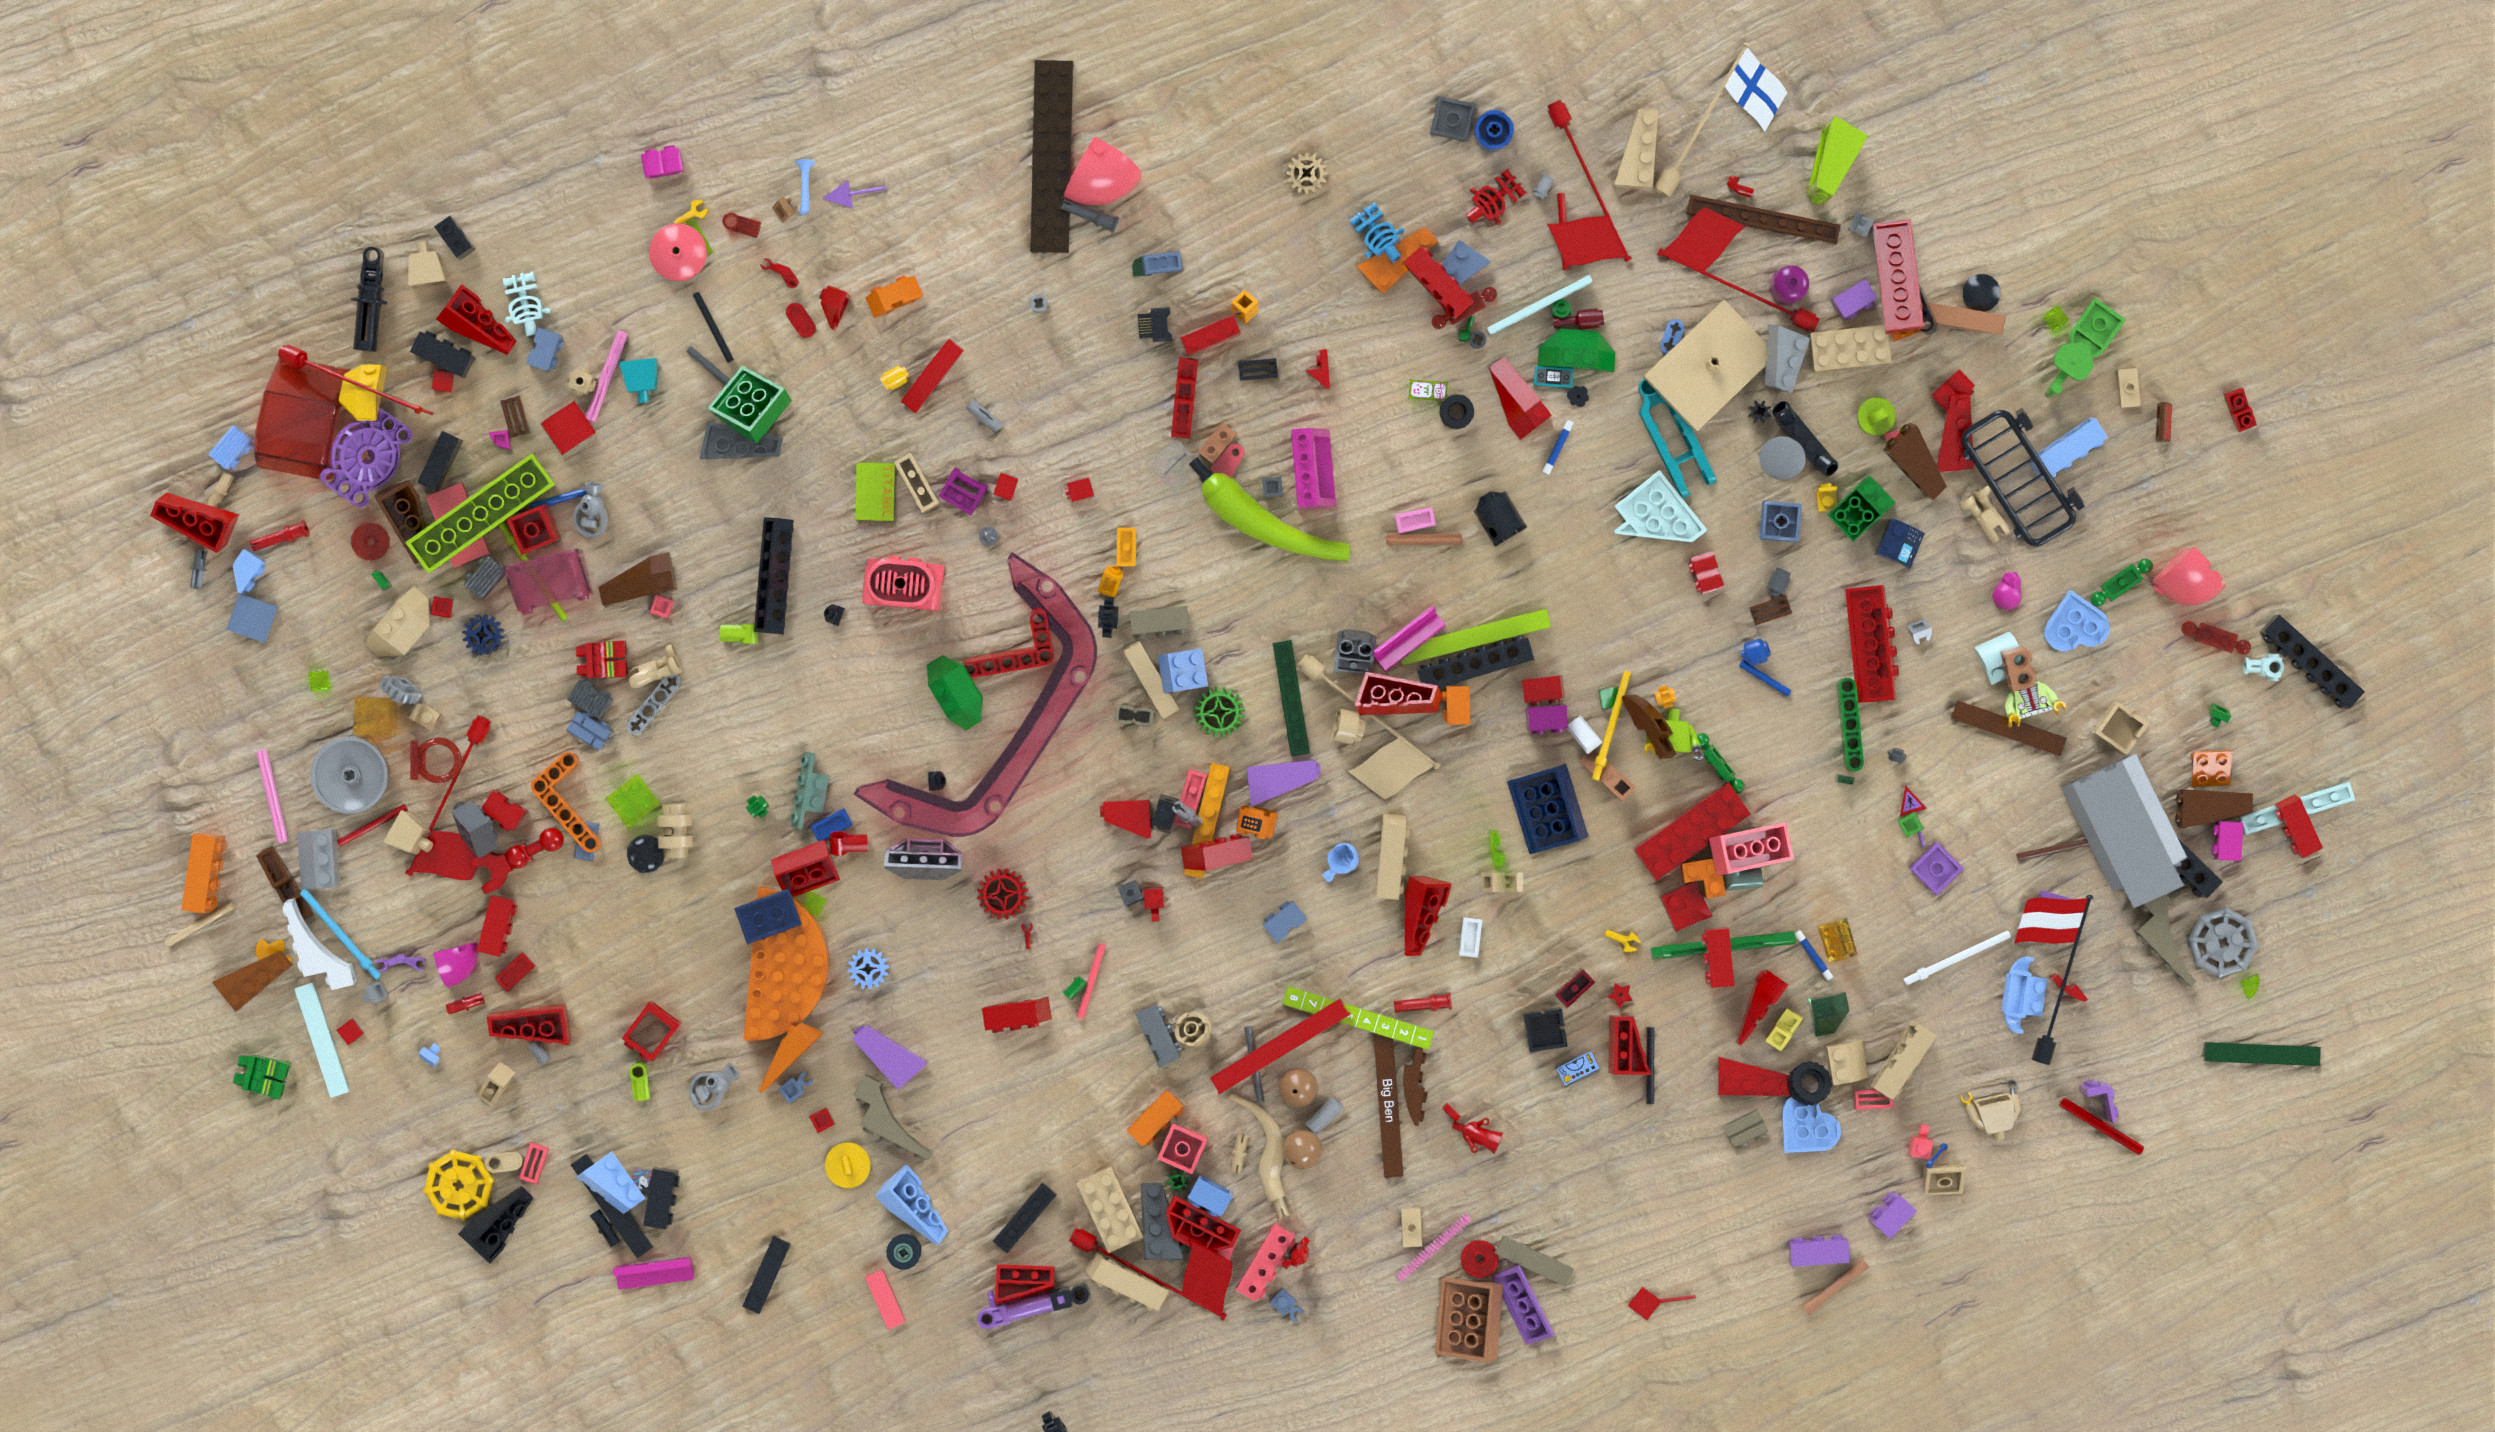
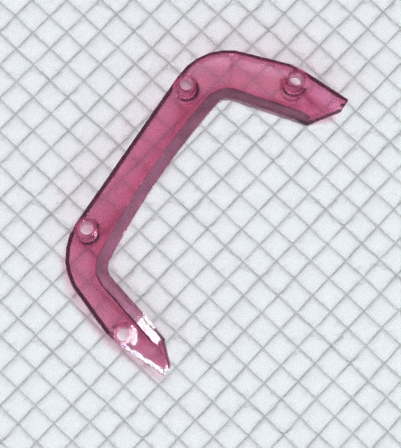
M1013 552L1007 558L1013 588L1032 610L1042 608L1046 611L1049 628L1061 641L1063 647L1062 654L1024 722L995 764L965 800L954 801L890 779L860 785L855 790L853 795L904 826L951 837H965L977 834L995 823L1022 785L1094 673L1098 647L1091 625L1065 590L1053 578ZM1046 581H1050L1053 585L1052 590L1049 592H1044L1042 589V585ZM1037 614L1041 620L1044 619L1041 614ZM1077 672L1085 674L1084 682L1078 683L1075 680ZM993 801H998L1001 804V809L998 812L993 811L990 807ZM897 807H902L905 811L902 818L895 816L894 811Z

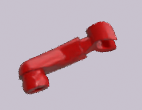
M764 258V260L770 263V266L764 267L760 264L762 269H771L775 273L780 274L789 288H796L799 281L789 267L778 263L774 264L769 258Z

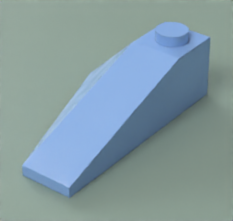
M905 1165L883 1184L875 1197L887 1210L934 1244L939 1245L948 1230L939 1213L931 1206L929 1202L931 1199L928 1194L924 1193L920 1178L908 1165Z

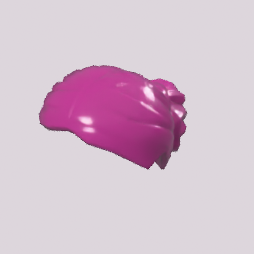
M2016 572L2005 573L1993 591V602L2001 609L2012 610L2020 604L2021 578Z

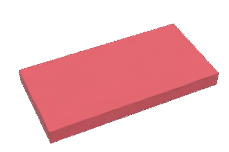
M459 483L428 495L426 498L436 521L468 499V495L463 483ZM484 536L450 559L453 568L490 555Z

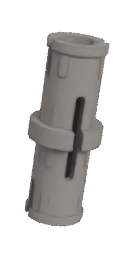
M974 399L966 407L967 410L979 419L980 423L983 422L994 433L1003 425V423L990 414V410H985Z
M1181 801L1174 803L1178 809L1175 806L1172 809L1180 816L1182 821L1188 822L1193 828L1200 827L1197 821L1202 824V818L1198 817L1192 808L1186 807Z

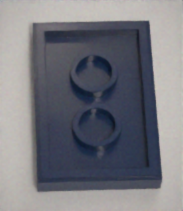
M790 889L734 908L747 944L802 925Z

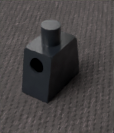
M1164 794L1160 795L1151 829L1170 834L1175 816L1172 807L1175 806L1177 808L1174 803L1179 801L1178 798Z

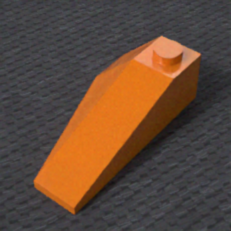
M802 1022L796 1027L791 1025L785 1031L787 1035L779 1045L759 1092L763 1093L786 1069L798 1060L797 1057L807 1051L824 1033Z

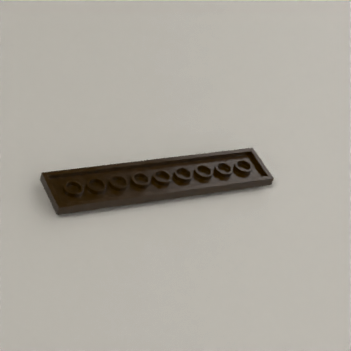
M1035 60L1031 253H1069L1070 212L1060 208L1063 205L1064 192L1071 179L1073 61Z

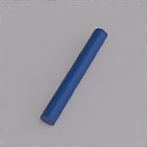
M585 488L536 501L530 503V508L533 509L545 503L550 506L582 497L587 494Z
M1741 661L1739 667L1785 696H1789L1791 692L1789 688L1749 663Z

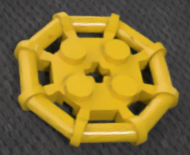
M454 1149L428 1165L429 1171L423 1193L430 1200L438 1216L445 1215L466 1221L473 1214L489 1206L488 1200L492 1184L495 1180L486 1169L481 1156L458 1152ZM458 1160L470 1162L471 1165L469 1167L458 1165ZM452 1161L453 1167L447 1169L446 1171L440 1168L446 1163ZM475 1167L478 1168L483 1179L479 1180L473 1171ZM436 1173L441 1175L439 1186H433ZM458 1180H461V1184L464 1185V1188H460L459 1190H457L454 1186V1183H457ZM479 1184H484L482 1196L480 1197L477 1195ZM434 1192H440L441 1197L445 1200L442 1204L439 1202ZM474 1199L477 1204L466 1210L465 1204ZM449 1203L459 1205V1211L446 1207Z

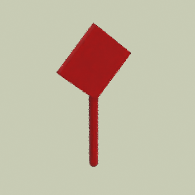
M1642 1286L1628 1306L1648 1320L1660 1303L1695 1299L1696 1295L1659 1299Z

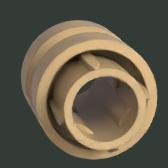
M686 803L663 804L662 814L657 815V826L663 827L664 835L658 836V848H664L665 858L688 857V847H693V835L687 834V826H692V814L687 813Z

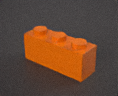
M1167 1088L1127 1128V1132L1142 1147L1145 1144L1149 1146L1156 1139L1154 1135L1159 1130L1163 1132L1170 1125L1168 1121L1172 1117L1176 1119L1183 1112L1182 1107L1184 1104Z

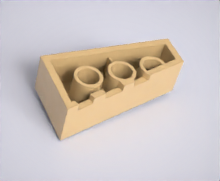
M1638 110L1613 187L1651 190L1653 188L1658 110Z
M1383 814L1376 898L1399 900V894H1403L1404 882H1401V875L1405 876L1406 871L1403 857H1407L1408 846H1405V838L1409 839L1410 827H1406V816Z

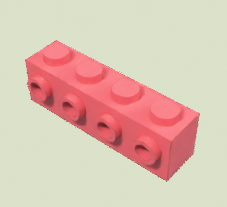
M1275 1222L1239 1281L1236 1291L1255 1302L1258 1298L1262 1299L1267 1290L1264 1288L1267 1282L1271 1283L1276 1275L1274 1270L1277 1265L1281 1266L1286 1259L1284 1254L1287 1248L1291 1250L1295 1244V1233Z

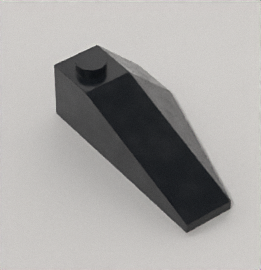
M520 1186L473 1218L458 1235L490 1264L505 1248L507 1237L509 1234H513L515 1223L518 1218L524 1215L533 1196L524 1187Z

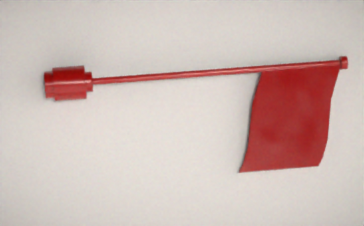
M1561 99L1547 106L1549 109L1547 112L1555 128L1559 127L1560 130L1564 128L1605 216L1585 217L1558 224L1547 223L1565 264L1569 266L1585 265L1604 259L1625 258V262L1632 260V257L1628 255L1567 127L1571 125L1569 121L1572 120V117L1565 103H1562Z
M1705 207L1692 217L1678 238L1664 251L1661 248L1659 249L1658 256H1665L1791 315L1792 325L1807 332H1814L1820 318L1816 317V314L1799 307L1798 310L1789 311L1705 271L1720 257L1732 239L1746 227Z
M283 345L279 349L278 358L281 362L296 369H301L307 364L413 409L417 414L421 412L430 415L434 414V412L399 397L382 393L308 361L305 351L292 345Z
M480 715L473 719L466 733V736L469 737L470 745L429 827L430 834L427 839L433 842V847L429 852L421 849L416 854L409 870H406L405 874L412 876L413 872L432 873L455 880L473 879L478 867L471 869L467 862L476 855L463 841L460 834L432 831L473 745L484 742L491 728V721Z
M1075 1228L1069 1242L1076 1248L1087 1254L1090 1251L1094 1252L1096 1249L1221 1317V1320H1225L1227 1314L1223 1312L1224 1299L1232 1276V1261L1191 1240V1255L1184 1274L1183 1289L1180 1291L1097 1246L1099 1243L1096 1241L1097 1236L1082 1228Z

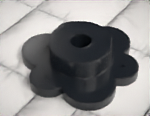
M1574 386L1567 393L1570 404L1583 407L1585 401L1589 400L1587 388L1584 386L1580 388Z

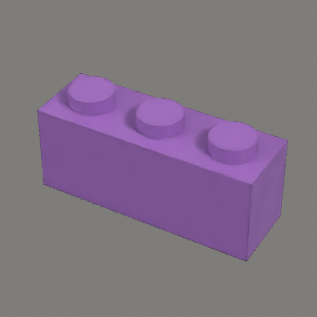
M1841 1234L1831 1235V1238L1824 1239V1236H1813L1812 1240L1797 1237L1793 1238V1241H1788L1789 1259L1792 1267L1850 1263L1848 1239Z

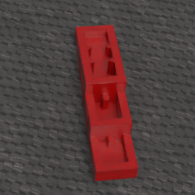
M948 339L900 402L914 413H917L951 370L964 350L951 339Z
M1179 357L1171 437L1190 439L1198 359Z

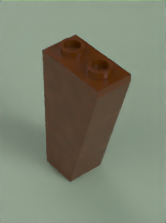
M1912 423L1905 424L1900 428V433L1895 438L1893 437L1886 442V447L1883 451L1928 499L1934 500L1947 486L1919 428Z
M2180 789V793H2177L2176 796L2179 811L2176 812L2175 823L2178 824L2179 828H2188L2252 813L2253 793Z

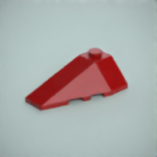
M1502 357L1489 367L1508 425L1519 440L1523 439L1552 416L1505 357Z
M1767 969L1764 972L1760 971L1754 979L1756 983L1754 984L1736 1043L1742 1045L1756 1028V1021H1760L1765 1017L1768 1011L1767 1007L1774 1005L1788 987L1786 982Z

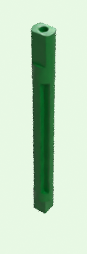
M1794 931L1730 938L1731 951L1794 945L1796 943ZM1702 941L1651 947L1652 959L1703 955L1705 953V945H1702Z

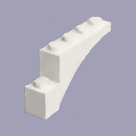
M295 898L287 900L283 906V914L285 917H288V932L290 936L293 935V950L299 957V971L303 972L304 977L327 972L325 979L327 985H330L331 990L354 985L357 982L353 963L343 961L322 945L306 925Z

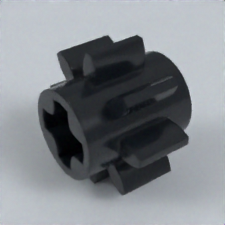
M1755 400V406L1748 407L1751 410V414L1748 417L1752 416L1754 418L1753 423H1756L1757 420L1765 423L1764 417H1771L1768 414V410L1771 407H1766L1764 405L1765 401L1758 404ZM1757 407L1764 410L1761 414L1762 417L1759 414H1755Z

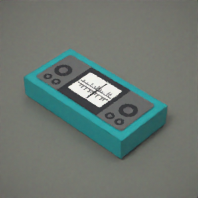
M1535 366L1533 385L1572 388L1574 369Z

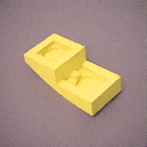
M1786 1007L1765 1041L1779 1051H1782L1795 1029L1803 1020V1017Z

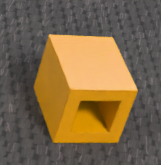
M1243 290L1231 302L1232 314L1244 324H1247L1259 312L1258 301L1247 291Z

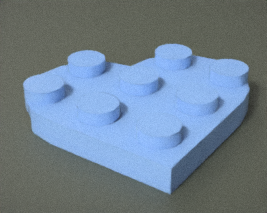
M2069 590L2047 621L2043 637L2049 646L2057 651L2066 652L2075 649L2079 644L2094 647L2102 644L2110 633L2108 618L2098 608L2072 590Z
M1792 1096L1785 1100L1782 1109L1784 1153L1825 1151L1836 1145L1841 1136V1128L1834 1116L1821 1112L1819 1104L1805 1106L1802 1103L1799 1104Z

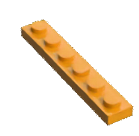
M1211 762L1198 817L1202 818V824L1197 821L1200 827L1195 828L1192 844L1212 841L1230 769L1228 766ZM1185 869L1184 874L1203 879L1205 871Z

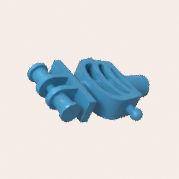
M1374 202L1369 207L1363 208L1365 212L1362 214L1357 212L1355 217L1349 219L1353 227L1362 222L1361 225L1355 228L1358 235L1367 228L1370 230L1365 236V244L1369 249L1365 253L1367 258L1371 257L1372 253L1377 257L1385 253L1392 263L1401 258L1395 245L1400 242L1398 235L1403 234L1404 229L1400 228L1395 231L1393 225L1389 222L1377 225L1375 222L1384 217L1381 210L1375 215H1371L1376 210H1379ZM1368 215L1369 219L1365 221L1364 217ZM1374 235L1375 237L1372 239L1371 243H1369L1371 237Z

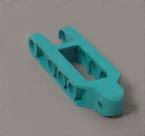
M1643 379L1638 385V392L1643 400L1639 415L1681 498L1684 499L1690 496L1691 493L1684 483V477L1678 465L1691 458L1694 459L1705 483L1708 486L1716 483L1715 474L1692 428ZM1660 403L1667 405L1689 449L1688 452L1676 458L1671 457L1666 446L1667 443L1663 441L1658 431V425L1654 423L1649 413L1652 407Z

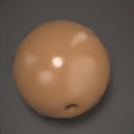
M1290 1069L1280 1079V1096L1290 1106H1307L1317 1096V1079L1307 1069Z
M1302 1129L1292 1132L1283 1144L1285 1160L1289 1165L1297 1169L1311 1168L1319 1161L1322 1155V1144L1319 1138L1308 1130Z

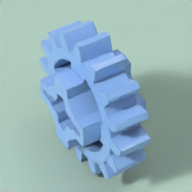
M867 947L865 948V953L858 950L859 956L852 955L854 961L848 962L852 968L847 971L853 973L850 979H856L855 985L861 983L862 989L866 985H868L869 989H872L873 984L876 987L880 986L878 981L883 983L886 981L883 976L889 975L885 969L889 968L890 965H885L884 963L888 960L887 958H881L883 952L876 954V948L869 952ZM871 956L875 957L880 964H876ZM864 957L862 965L856 966L858 960ZM867 963H869L870 967H877L871 970L870 974L867 970H860L866 967ZM877 971H881L879 977L874 980V974ZM857 973L864 975L865 980L861 979Z

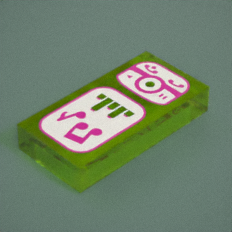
M1410 379L1408 399L1444 401L1447 398L1448 382Z

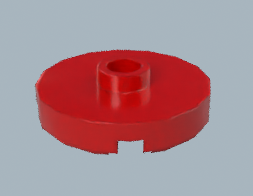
M1478 1239L1465 1245L1461 1252L1460 1260L1467 1274L1475 1278H1484L1494 1273L1498 1267L1499 1257L1495 1253L1496 1249L1493 1244L1486 1240ZM1478 1255L1483 1256V1260L1480 1262L1476 1261Z

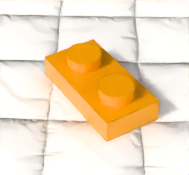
M1117 528L1116 566L1136 567V528Z

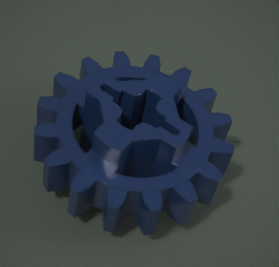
M479 614L476 615L477 620L470 618L471 624L464 625L467 631H462L463 634H466V637L462 640L468 641L466 648L472 647V653H476L478 650L481 656H483L484 651L487 655H491L490 650L497 652L496 646L503 645L499 642L500 639H505L500 634L505 630L498 627L501 622L495 623L494 616L488 619V614H484L483 618ZM480 623L476 630H472L476 624ZM489 624L493 626L495 633L491 631ZM484 631V633H487V637L483 638L479 634ZM471 637L476 639L477 645L474 644ZM494 640L490 646L486 647L489 641Z

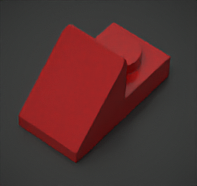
M1327 349L1319 350V355H1316V364L1321 369L1306 370L1305 372L1325 389H1330Z

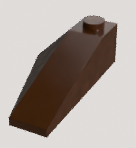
M410 480L380 491L375 494V499L414 564L419 563L418 559L405 542L424 530L426 526L420 497Z
M670 552L650 556L599 586L602 606L678 590Z

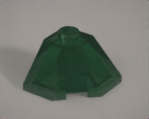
M1846 992L1808 999L1815 1037L1835 1033L1849 1012Z

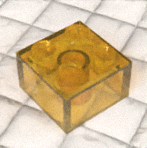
M355 696L353 735L396 737L398 702L393 701L392 698Z

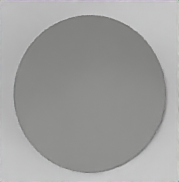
M1779 436L1768 440L1762 446L1759 460L1763 470L1768 475L1777 479H1790L1802 471L1806 457L1804 449L1796 440Z

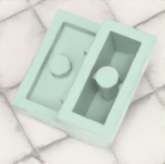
M2010 632L1975 647L1979 661L1984 667L1991 685L2006 679L2000 652L2019 647ZM2021 655L2015 657L2014 663H2018L2021 660Z

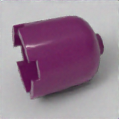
M1788 265L1778 269L1769 281L1771 295L1776 302L1782 305L1798 303L1804 298L1809 289L1807 273L1797 266Z

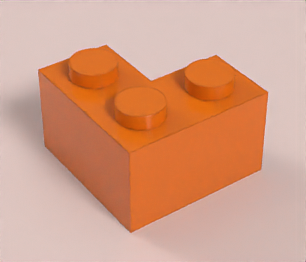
M1713 858L1680 864L1682 881L1687 883L1702 880L1705 898L1726 896L1723 875L1717 876Z

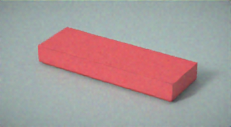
M1189 769L1180 801L1186 807L1192 808L1196 814L1208 774ZM1177 813L1175 814L1174 825L1188 829L1192 828L1188 822L1182 821Z
M881 1269L865 1276L887 1329L889 1330L905 1323L906 1320L884 1270Z

